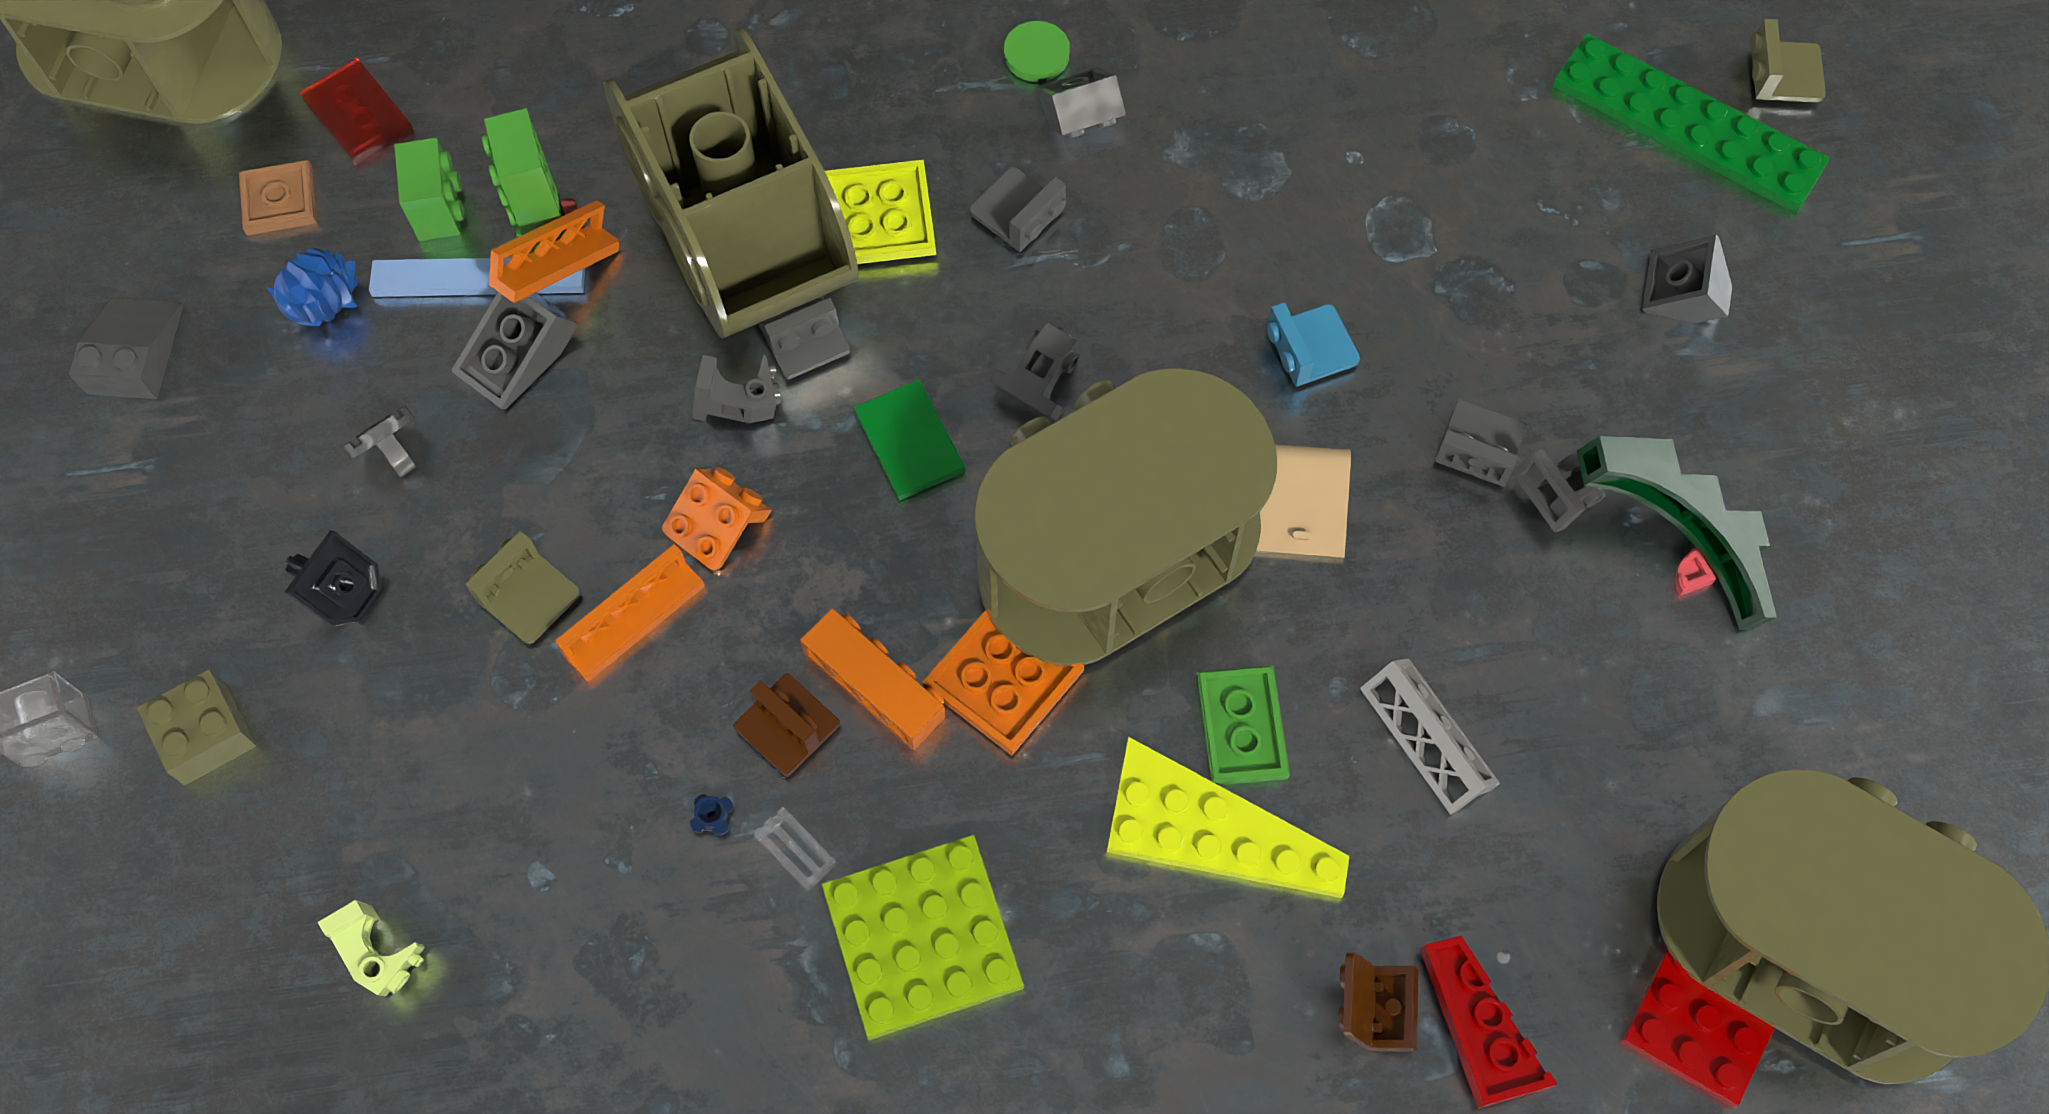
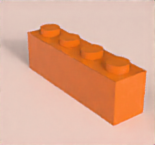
M832 608L800 639L803 653L912 750H915L946 718L943 705L944 699L932 687L927 686L923 688L915 681V673L903 662L896 664L887 656L889 654L888 650L881 642L873 637L868 640L859 632L861 630L859 624L848 614L841 616Z

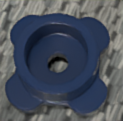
M705 794L698 796L694 801L695 817L690 821L692 830L696 833H701L704 830L713 831L718 836L726 834L729 830V824L727 823L728 814L733 810L732 801L727 797L719 799L718 797ZM715 812V817L709 818L708 814Z

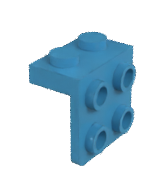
M1285 302L1271 307L1269 320L1266 323L1267 335L1270 341L1275 344L1280 354L1282 365L1285 371L1290 374L1295 387L1358 365L1360 356L1334 306L1327 304L1295 316H1291Z

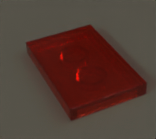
M358 58L299 92L302 99L355 165L414 130L408 119Z

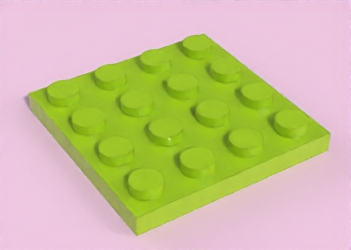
M974 835L822 884L868 1040L1024 989V984Z

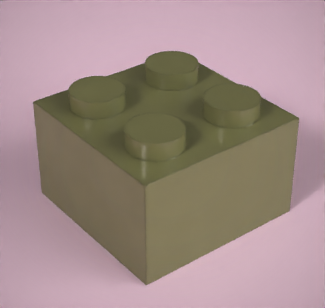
M210 669L136 708L166 772L184 786L257 747L227 685Z

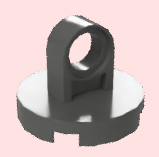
M406 405L396 410L400 415L397 419L394 415L390 416L389 414L357 435L356 438L360 443L356 446L352 441L343 445L342 447L350 458H355L376 445L400 478L415 469V464L392 434L414 418Z

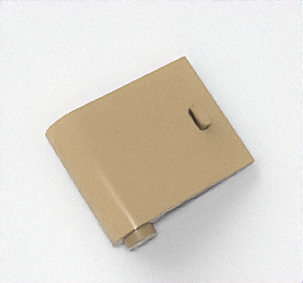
M1275 444L1277 452L1276 481L1267 503L1260 511L1261 533L1256 552L1345 558L1351 451L1347 449Z

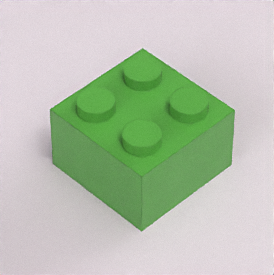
M437 137L394 144L399 203L418 241L461 235L459 221L464 220L465 216L462 202L460 199L457 200L456 192L462 191L458 171H453L449 151L442 150Z

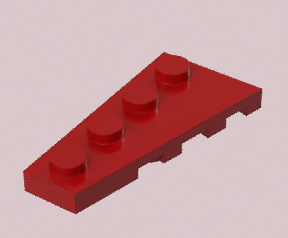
M1462 935L1426 944L1420 948L1478 1109L1558 1085L1550 1071L1546 1073L1536 1058L1535 1054H1537V1051L1530 1040L1523 1038L1512 1021L1511 1017L1513 1014L1506 1003H1501L1490 987V978Z

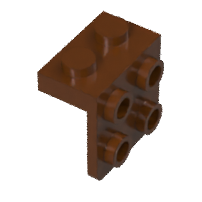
M1347 952L1345 963H1342L1340 967V983L1344 989V1005H1340L1338 1011V1023L1344 1035L1368 1051L1417 1052L1419 969L1415 966H1374L1357 952Z

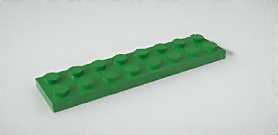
M1588 33L1583 37L1552 87L1795 214H1797L1830 160V157Z

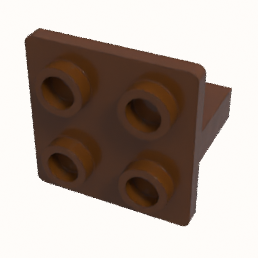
M786 673L771 688L767 687L760 680L749 691L754 704L733 724L734 729L785 777H788L840 726V720L797 680Z

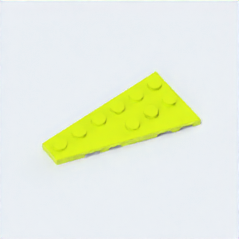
M1128 737L1107 848L1108 853L1338 898L1343 897L1349 855Z

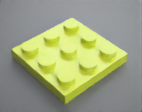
M924 160L825 171L845 218L857 264L936 255Z

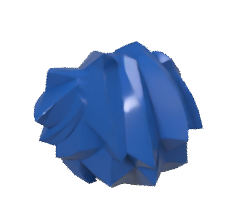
M311 248L304 251L306 253H297L296 259L288 261L287 268L280 270L279 275L276 276L274 288L266 287L273 296L280 311L290 320L302 325L320 326L322 321H332L335 314L340 312L342 307H358L352 296V292L358 284L355 278V261H343L342 252L333 255L330 250L323 251L319 248Z

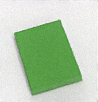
M1273 665L1197 672L1196 679L1210 781L1217 785H1230L1289 779L1290 772Z

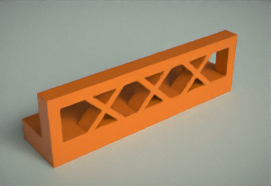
M596 200L492 249L488 285L513 303H516L618 252L620 240L602 228L605 205ZM588 218H590V225L582 228ZM567 229V230L564 232V234L562 235V237H561L559 240L556 241V239L558 238V236L560 235V233H561L563 230ZM540 242L539 245H538V246L536 247V249L534 250V252H532V253L529 254V252L532 250V248L534 247V245H535L536 243ZM513 255L507 265L503 266L504 258Z
M673 544L557 638L555 643L564 658L588 683L705 587L704 582L686 563L682 551Z

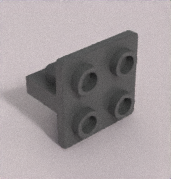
M821 296L758 323L759 329L787 380L850 353V346L839 327L836 307L831 298L824 299Z

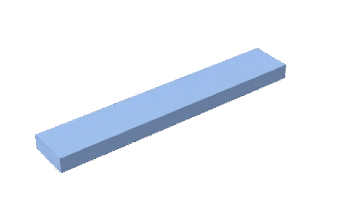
M490 258L372 260L369 292L372 297L496 295L498 291L488 285ZM504 258L503 266L507 265L511 258ZM585 268L536 293H584Z

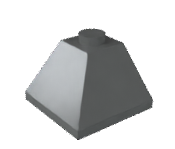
M1716 234L1651 250L1642 310L1645 313L1691 323L1728 317L1732 283L1720 238Z

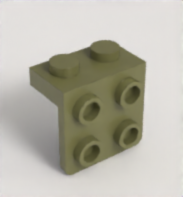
M1764 19L1760 28L1752 34L1750 40V52L1752 53L1753 62L1752 78L1755 83L1756 99L1821 102L1826 95L1820 46L1816 43L1780 41L1778 19Z
M519 531L513 538L505 540L498 548L497 554L486 564L477 567L472 572L470 580L465 584L474 599L526 644L535 642L580 596L578 587L539 555L532 540L522 531Z

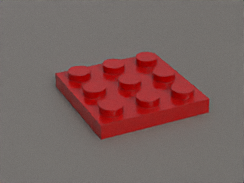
M1666 949L1621 1043L1735 1108L1739 1106L1775 1028L1692 979L1688 975L1689 973L1677 960L1673 959L1668 949Z

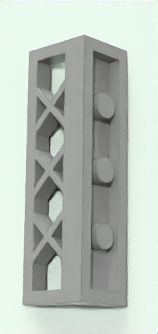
M1409 658L1393 660L1360 687L1450 815L1459 811L1478 795L1488 793L1500 784ZM1387 678L1396 689L1394 704L1384 702L1375 690ZM1402 711L1412 712L1419 720L1417 735L1408 734L1402 728ZM1425 743L1436 744L1442 752L1440 767L1429 765L1423 757ZM1448 775L1459 776L1469 789L1468 792L1456 801L1446 789Z

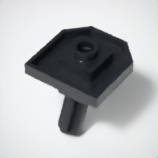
M330 530L310 558L296 554L294 557L289 556L286 559L287 566L285 570L295 578L284 593L328 625L337 626L360 621L381 591L378 564L335 531Z

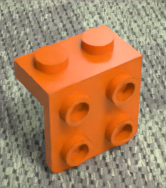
M716 467L715 469H695L662 525L664 535L711 570H718L723 566L748 523L765 522L772 511L762 503L763 498L760 494L752 489L739 486L734 482V475L721 467Z

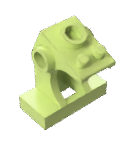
M354 900L320 920L318 924L324 935L331 938L354 981L379 996H387L389 992L395 994L410 977L407 969L411 965L419 967L424 961L419 954L425 947L423 944L418 945L415 942L394 955H379L372 946L370 933L373 924L380 920L372 905ZM377 965H380V971L376 976L375 968Z

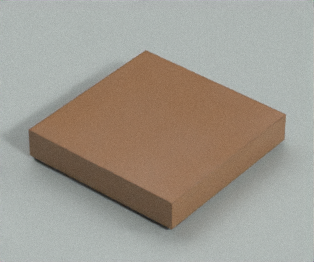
M309 160L239 171L242 224L247 236L317 224L313 172Z

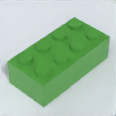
M525 108L485 118L487 134L481 135L485 152L488 157L490 156L491 164H488L494 186H497L502 205L506 206L507 215L511 226H514L516 237L564 216L558 189L528 109ZM567 229L563 230V231L560 233V235L558 236V238L556 239V241L559 240V239L562 237V235L564 234V232H565ZM540 242L536 243L529 253L534 252Z

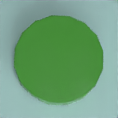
M1029 21L1019 24L1009 32L1004 41V58L1008 69L1018 78L1029 82H1038V79L1047 78V80L1053 79L1065 70L1069 62L1070 42L1066 34L1056 25L1045 21Z

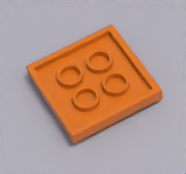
M985 610L923 680L922 684L923 688L930 686L935 689L944 699L945 705L1012 756L1084 672V665L1082 663L1071 664V666L1054 665L1023 653L997 630Z

